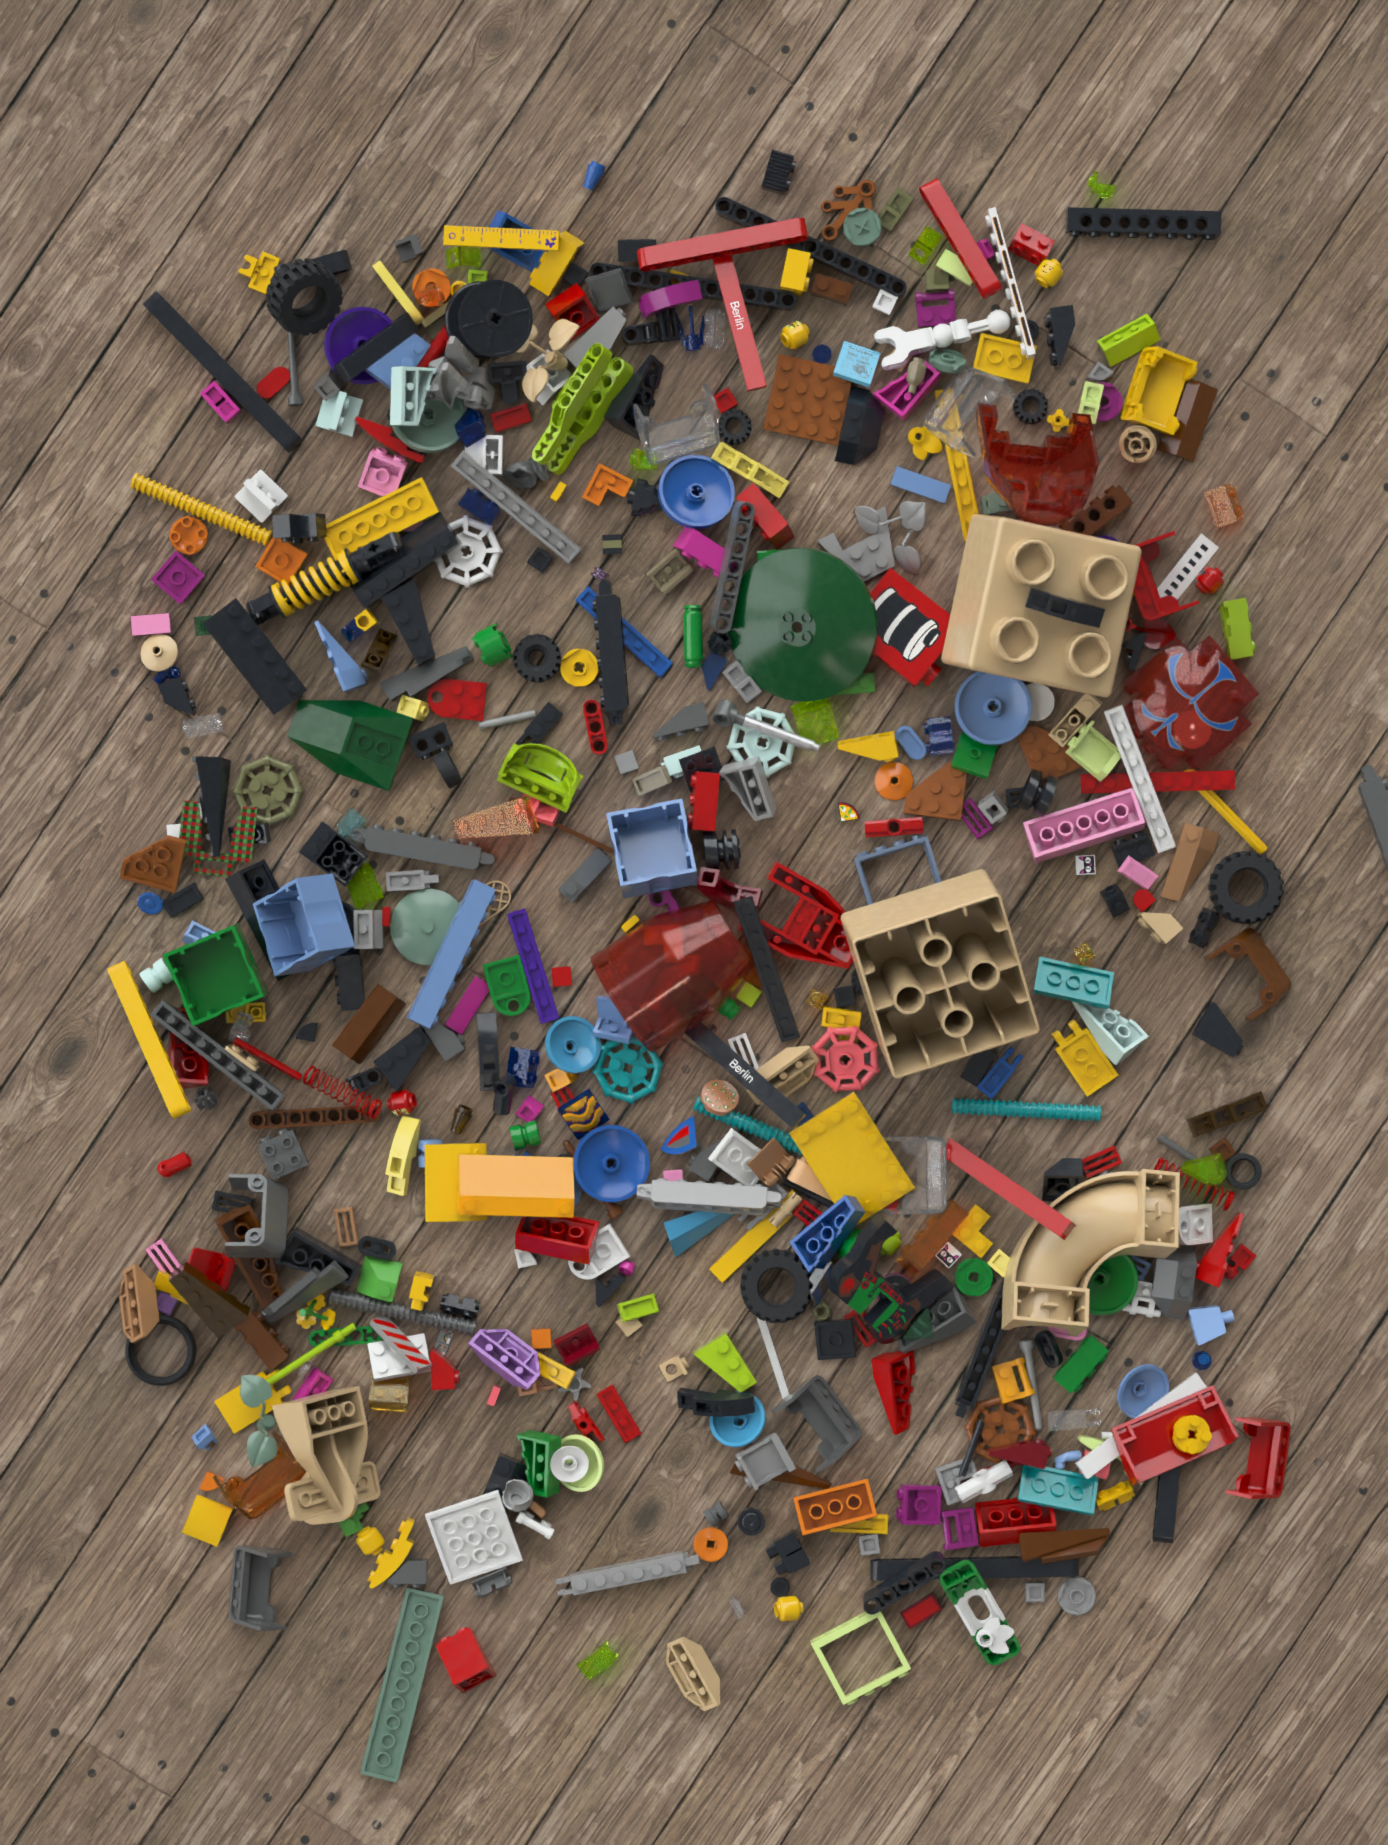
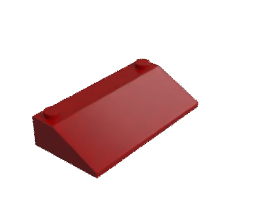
M1213 1385L1111 1428L1124 1470L1132 1486L1232 1444L1239 1437ZM1196 1415L1207 1422L1212 1438L1203 1451L1189 1454L1180 1451L1175 1446L1172 1436H1174L1173 1427L1176 1421L1183 1416ZM1189 1430L1188 1438L1194 1439L1195 1432Z

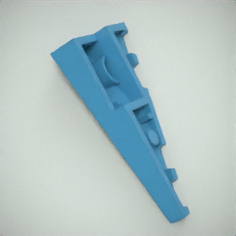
M695 1211L665 1221L664 1225L675 1257L682 1254L734 1214Z

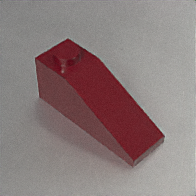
M1035 1438L1034 1441L1025 1440L989 1448L986 1453L989 1456L1045 1469L1050 1446L1046 1444L1045 1440Z

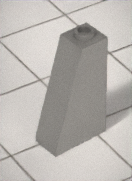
M612 307L564 354V357L577 369L585 354L594 343H600L611 351L627 323L625 319L627 315L620 308L616 310Z

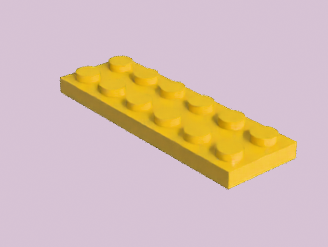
M423 477L326 524L327 537H324L336 561L338 560L336 554L345 548L354 552L360 546L363 547L390 532L398 533L440 511Z

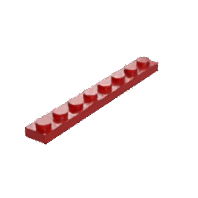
M1235 770L1149 773L1155 792L1235 790ZM1128 773L1108 774L1101 782L1092 774H1081V794L1117 793L1133 788Z

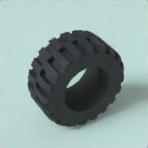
M305 258L304 261L302 259H296L294 263L290 261L285 264L286 266L283 269L280 267L277 270L276 276L273 275L270 280L271 285H268L266 290L269 293L266 294L268 311L284 330L291 332L293 335L298 336L301 334L302 336H308L309 333H319L318 330L326 329L327 325L335 319V315L340 312L341 308L339 305H342L343 297L341 296L343 295V290L340 282L325 265L317 260L313 261L310 258ZM309 286H316L315 295L308 304L301 308H292L293 301L301 290Z
M1253 851L1232 853L1224 857L1219 864H1216L1213 873L1210 875V885H1208L1210 901L1213 902L1215 910L1231 922L1254 924L1263 921L1272 915L1281 904L1280 900L1284 895V880L1281 879L1280 875L1282 873L1280 869H1277L1275 863L1263 854ZM1244 869L1256 872L1264 884V891L1260 900L1249 906L1236 903L1231 898L1228 890L1231 877L1236 872Z
M773 1249L762 1251V1253L755 1255L747 1263L742 1272L740 1289L743 1301L750 1312L760 1320L774 1324L775 1322L786 1323V1321L794 1320L805 1311L811 1302L810 1290L813 1287L809 1280L811 1273L808 1272L799 1256L788 1250ZM773 1268H781L788 1271L795 1282L793 1295L789 1300L781 1304H773L766 1301L759 1292L761 1276Z

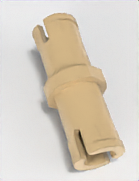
M793 1192L768 1220L778 1228L788 1215H792V1211L803 1199Z

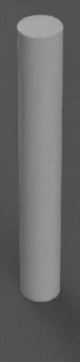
M535 710L478 722L481 730L534 718L536 714Z

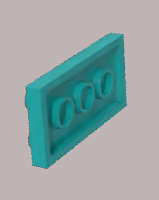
M1039 957L1033 993L1108 1009L1114 972Z
M1023 1464L1017 1501L1093 1516L1099 1478L1091 1476L1089 1479H1086L1080 1473L1050 1467L1040 1469Z

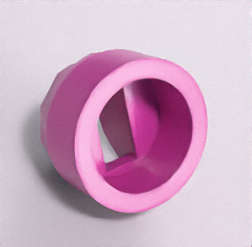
M629 1259L623 1260L618 1270L624 1275L632 1276L635 1270L634 1262H628Z

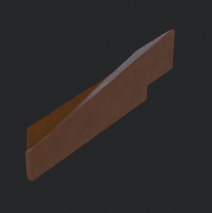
M1109 1528L1021 1533L1019 1535L1018 1547L1023 1562L1040 1558L1041 1564L1094 1556L1099 1554L1103 1544L1109 1540L1110 1530Z

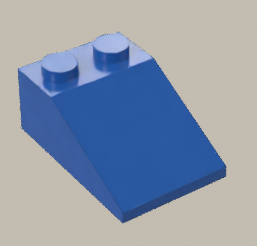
M499 210L489 226L490 228L535 230ZM487 248L531 273L534 268L538 269L542 254L547 252L545 250Z

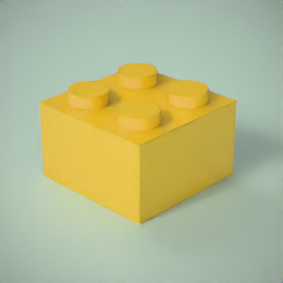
M788 248L780 290L791 291L797 296H802L803 291L807 292L809 278L806 277V274L811 273L813 259L810 258L811 253Z

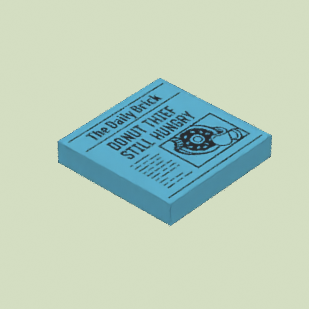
M844 341L833 376L869 387L880 353Z

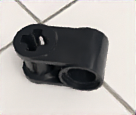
M646 322L626 327L622 334L623 342L628 346L659 342L660 338L657 337L655 327L657 322ZM629 331L634 332L636 339L628 340L626 333Z
M373 1067L346 1078L345 1081L352 1085V1091L358 1088V1094L368 1090V1088L379 1084L383 1080L384 1075L378 1067ZM371 1071L378 1073L379 1078L377 1081H372L369 1078Z

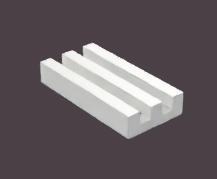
M746 1033L728 1039L731 1049L735 1052L736 1049L733 1042L737 1041L743 1059L749 1064L740 1041L741 1038H744L754 1064L753 1068L755 1070L759 1068Z

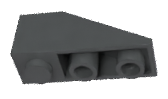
M704 702L685 706L652 735L653 739L657 738L658 741L669 739L668 735L675 733L676 737L686 735L687 730L694 729L695 732L706 730L705 726H708L709 722Z

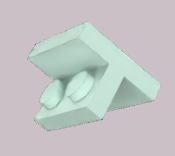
M342 391L337 392L327 401L323 399L315 426L353 437L357 425L354 420L356 416L359 417L363 400L349 396Z

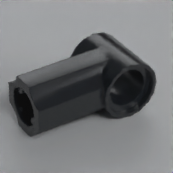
M505 1075L493 1085L495 1093L493 1111L495 1114L508 1115L510 1113L513 1091L517 1088V1081L511 1075Z

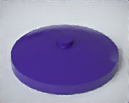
M370 307L350 308L336 316L330 323L324 338V352L331 369L337 374L333 368L336 363L392 323V320L383 312ZM362 371L348 382L372 384L378 381L365 371Z

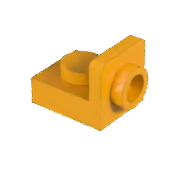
M558 1068L544 1075L552 1092L578 1079L577 1073H567Z

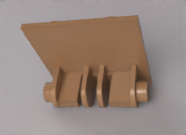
M773 1137L747 1165L761 1182L769 1188L774 1186L775 1182L779 1179L778 1177L782 1178V1172L786 1174L785 1169L788 1170L791 1166H794L796 1160Z

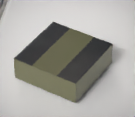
M621 534L602 535L603 555L622 554Z

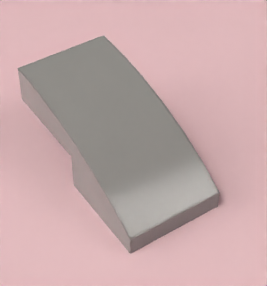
M737 660L721 671L746 703L762 692L753 679L744 672L743 667Z

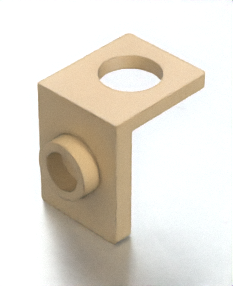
M678 1354L660 1364L659 1367L667 1382L682 1374L687 1375L689 1365L684 1357L680 1358ZM668 1364L676 1365L677 1372L670 1375L666 1372Z

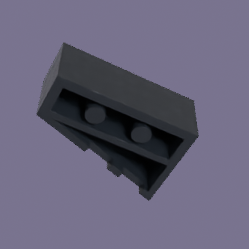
M354 947L333 958V968H337L338 975H335V986H339L340 993H337V1004L341 1005L342 1011L358 1010L365 1001L360 949H354Z
M419 1026L373 1062L397 1092L432 1041L423 1028Z

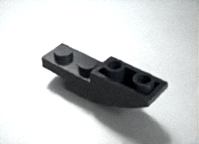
M1032 587L1025 607L1044 612L1047 615L1097 628L1100 627L1105 612L1104 608Z
M496 1012L476 1013L480 1091L493 1090L494 1083L499 1080Z
M679 1388L677 1391L678 1408L693 1410V1415L726 1417L755 1412L753 1394L718 1389L716 1393Z

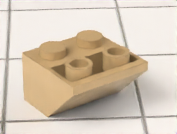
M1145 912L1137 914L1139 918L1137 920L1144 929L1148 928L1152 932L1150 936L1156 943H1168L1183 929L1171 914Z

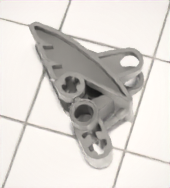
M450 336L447 341L445 356L429 363L428 368L437 369L435 372L436 377L430 383L431 388L430 391H427L426 398L444 401L446 406L452 409L454 398L457 396L464 399V405L469 408L491 409L496 390L487 381L488 370L478 367L479 361L473 354L467 351L468 349L461 344L456 336ZM461 370L471 373L465 376L460 375Z

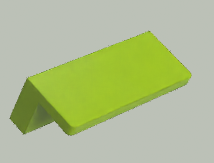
M1145 314L1097 340V343L1105 354L1109 366L1112 367L1160 341V336L1153 320L1148 314Z

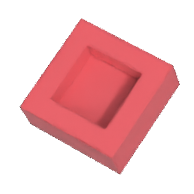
M494 1384L487 1404L495 1405L502 1386Z

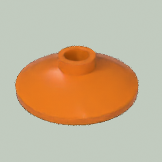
M889 762L881 766L877 771L875 786L879 794L884 798L899 800L911 791L913 776L904 764ZM892 777H896L898 779L897 784L894 785L891 783Z

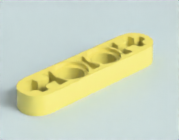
M379 260L372 266L418 326L424 318Z

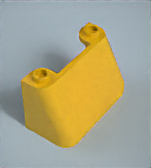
M1159 346L1144 348L1139 356L1121 411V420L1164 434L1174 435L1179 428L1178 418L1174 414L1185 381L1195 377L1198 362Z

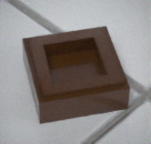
M1225 1137L1209 1148L1220 1164L1236 1154Z

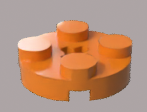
M430 268L416 275L412 289L414 297L421 305L434 308L440 307L448 300L451 286L445 273L438 269ZM434 283L437 290L436 292L429 293V289L426 286Z

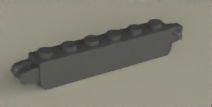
M1364 765L1360 770L1364 782L1359 784L1358 791L1388 872V794L1386 791L1388 790V785L1385 779H1382L1381 776H1376L1373 766Z
M373 824L372 828L368 827V829L353 828L351 840L365 844L368 851L471 870L477 869L480 863L491 865L496 861L493 854L482 852V848L478 847L479 843L467 842V845L459 844L460 840L449 838L447 842L442 841L441 836L430 835L429 838L422 837V833L411 831L409 835L404 834L403 829L397 828L387 831L384 830V826Z

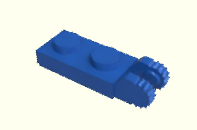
M1011 1046L977 1085V1088L990 1099L996 1095L1024 1057L1019 1054L1011 1065L1008 1064L1006 1059L1014 1050Z

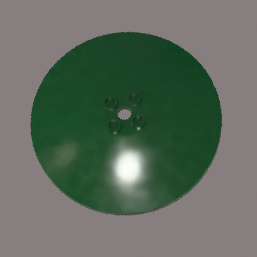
M802 547L790 548L762 558L743 575L732 626L728 631V635L731 638V647L737 661L743 667L748 677L750 676L759 687L783 699L808 702L822 700L843 691L864 672L876 646L878 620L875 604L868 587L858 573L846 562L822 550ZM795 622H800L802 624L803 628L801 632L795 631Z

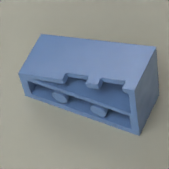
M412 334L364 371L391 391V368L398 366L416 367L431 345L417 334Z

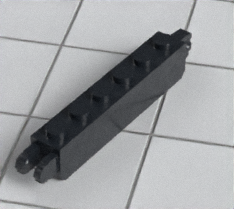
M603 580L599 583V596H595V600L592 601L593 611H597V619H594L595 631H598L599 638H596V649L600 650L597 664L598 669L602 671V677H599V686L603 688L604 695L600 699L601 707H605V711L608 712L610 725L623 724V711L629 706L621 598L617 594H612L611 583Z
M1004 1278L998 1292H995L955 1396L954 1404L958 1405L955 1415L961 1418L964 1417L967 1409L971 1410L975 1406L1004 1332L1002 1330Z

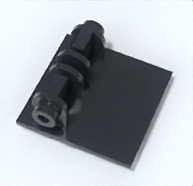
M715 746L679 759L690 793L693 790V787L690 785L691 775H694L695 771L719 773L722 768ZM720 775L719 782L726 780L724 777L722 778V776Z

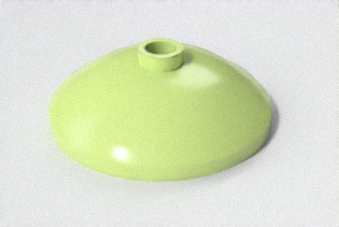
M578 1434L569 1435L561 1439V1448L575 1446L583 1450L588 1457L589 1467L587 1473L581 1479L575 1482H564L561 1480L560 1482L567 1488L577 1492H584L594 1488L600 1482L604 1472V1460L598 1446L591 1439ZM568 1459L566 1463H571L573 1460Z

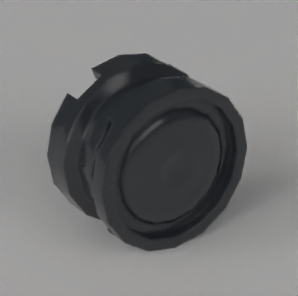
M747 1508L740 1512L738 1526L744 1534L753 1536L763 1530L765 1520L759 1510Z

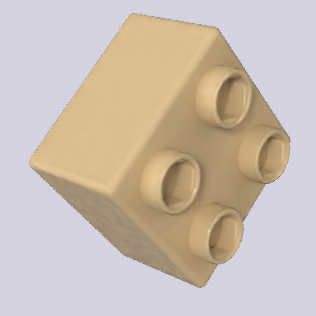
M974 514L971 517L941 657L942 662L988 674L1100 697H1109L1112 693L1142 553L1141 548L1131 544L1011 518ZM1030 588L1104 608L1105 612L1100 627L1097 628L1068 621L1025 607Z
M979 869L845 912L841 915L843 929L877 1040L894 1078H902L1035 1035L1039 1032V1024L1003 901L985 870Z

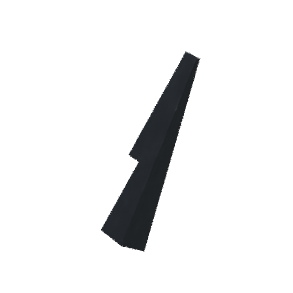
M194 756L192 761L197 764L198 774H195V778L200 781V793L198 794L203 821L208 824L209 830L206 838L211 841V853L209 854L210 857H220L231 760L222 757Z

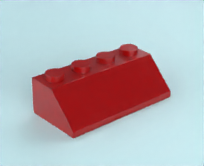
M522 1216L515 1233V1249L589 1265L595 1251L600 1222L576 1216L574 1218Z
M1018 1498L976 1502L975 1509L980 1547L1019 1543V1535L1021 1533L1056 1531L1054 1509L1017 1501Z

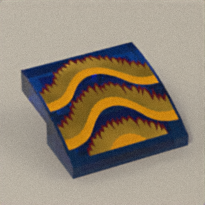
M590 1088L557 1108L577 1140L610 1120Z

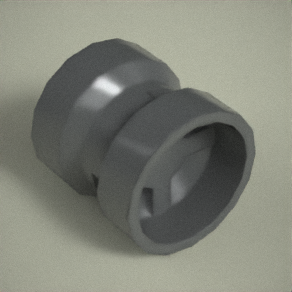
M720 1501L716 1502L711 1509L708 1508L703 1511L713 1527L718 1525L720 1520H725L729 1517L728 1512Z

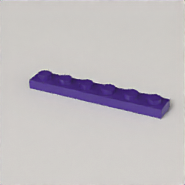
M526 909L508 913L507 917L540 1022L542 1024L558 1019L557 1008Z

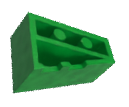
M533 1430L517 1434L518 1441H521L523 1450L521 1455L522 1458H525L527 1470L525 1472L527 1481L532 1487L533 1494L547 1498L559 1493L560 1480L553 1475L550 1462L553 1454L561 1448L562 1437Z

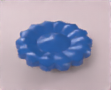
M143 893L137 900L138 907L145 914H158L164 907L163 900L155 893Z

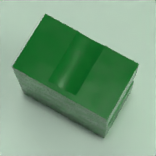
M239 923L163 954L172 979L180 990L182 1002L192 1026L269 994Z

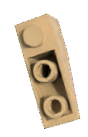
M1084 693L1048 735L1063 748L1101 706L1102 702L1096 696Z

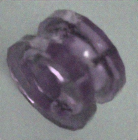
M596 566L594 567L595 571L590 573L591 576L600 582L609 577V574Z

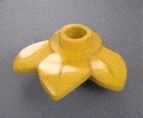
M925 424L922 428L914 427L909 431L908 440L913 445V454L918 459L924 461L927 453H939L942 451V444L939 438H937L942 429L938 425ZM917 433L921 436L919 440L915 438Z

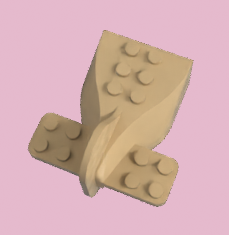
M359 1386L329 1390L272 1406L278 1427L296 1460L307 1471L301 1480L288 1483L284 1489L288 1512L292 1521H305L312 1525L341 1522L349 1519L355 1513L358 1504L379 1498L381 1491L376 1466L371 1461L363 1462L367 1447L368 1427Z

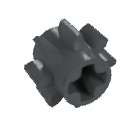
M202 1087L195 1093L193 1101L200 1110L204 1108L211 1110L217 1105L216 1099L219 1097L212 1087L209 1089Z

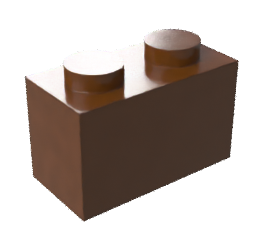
M816 273L810 295L847 306L853 284Z

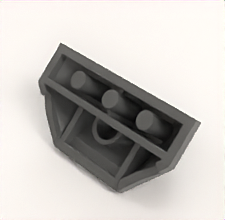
M1181 1245L1180 1248L1178 1247L1167 1258H1156L1151 1297L1165 1318L1184 1320L1192 1303L1197 1266L1194 1245Z

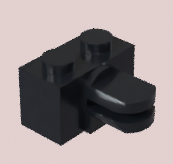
M526 360L487 364L489 383H499L501 399L507 404H514L519 400L518 381H523L527 373Z

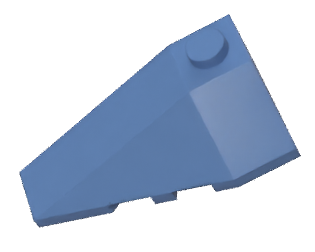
M318 620L315 621L322 642L327 648L326 651L329 659L334 665V671L343 692L348 693L367 685L366 680L369 678L365 669H360L359 665Z

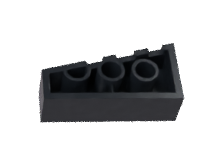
M415 579L381 598L418 666H421L436 656Z
M298 1227L292 1231L286 1241V1252L284 1255L278 1257L274 1264L288 1266L291 1269L309 1272L316 1266L321 1272L335 1260L348 1275V1278L340 1283L349 1286L362 1267L360 1263Z

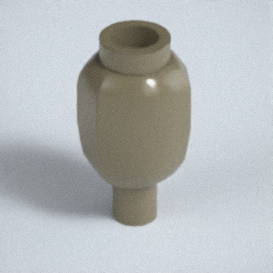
M914 357L913 361L909 363L906 377L909 384V393L915 394L917 386L924 380L926 373L924 359Z

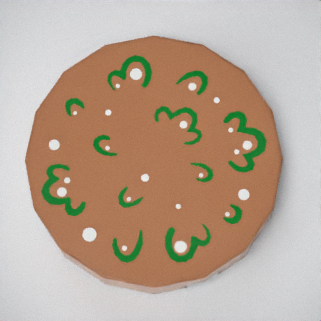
M711 1080L703 1087L700 1100L705 1105L704 1108L714 1115L723 1116L735 1110L739 1095L732 1084L723 1080Z

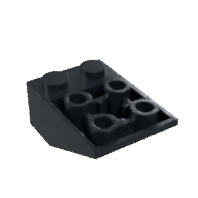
M1073 305L1049 308L1044 316L1045 328L1049 329L1047 345L1052 349L1051 354H1049L1050 365H1054V370H1058L1061 366L1075 326Z
M323 821L299 851V853L327 874L333 873L334 879L345 887L368 857V855Z

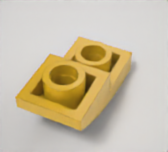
M265 1002L247 1003L225 1012V1023L266 1021Z

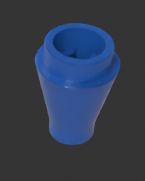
M591 161V164H588L583 187L593 191L605 174L604 170L606 167Z

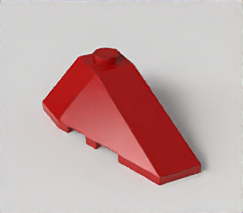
M1238 1212L1200 1257L1196 1266L1195 1278L1218 1288L1220 1287L1228 1266L1225 1259L1232 1253L1233 1243L1231 1241L1236 1239L1244 1217L1243 1213Z
M914 1350L906 1353L902 1351L887 1352L871 1359L873 1377L895 1435L909 1429L911 1415L909 1397L910 1393H913L914 1387L911 1386L912 1375H915L916 1369Z

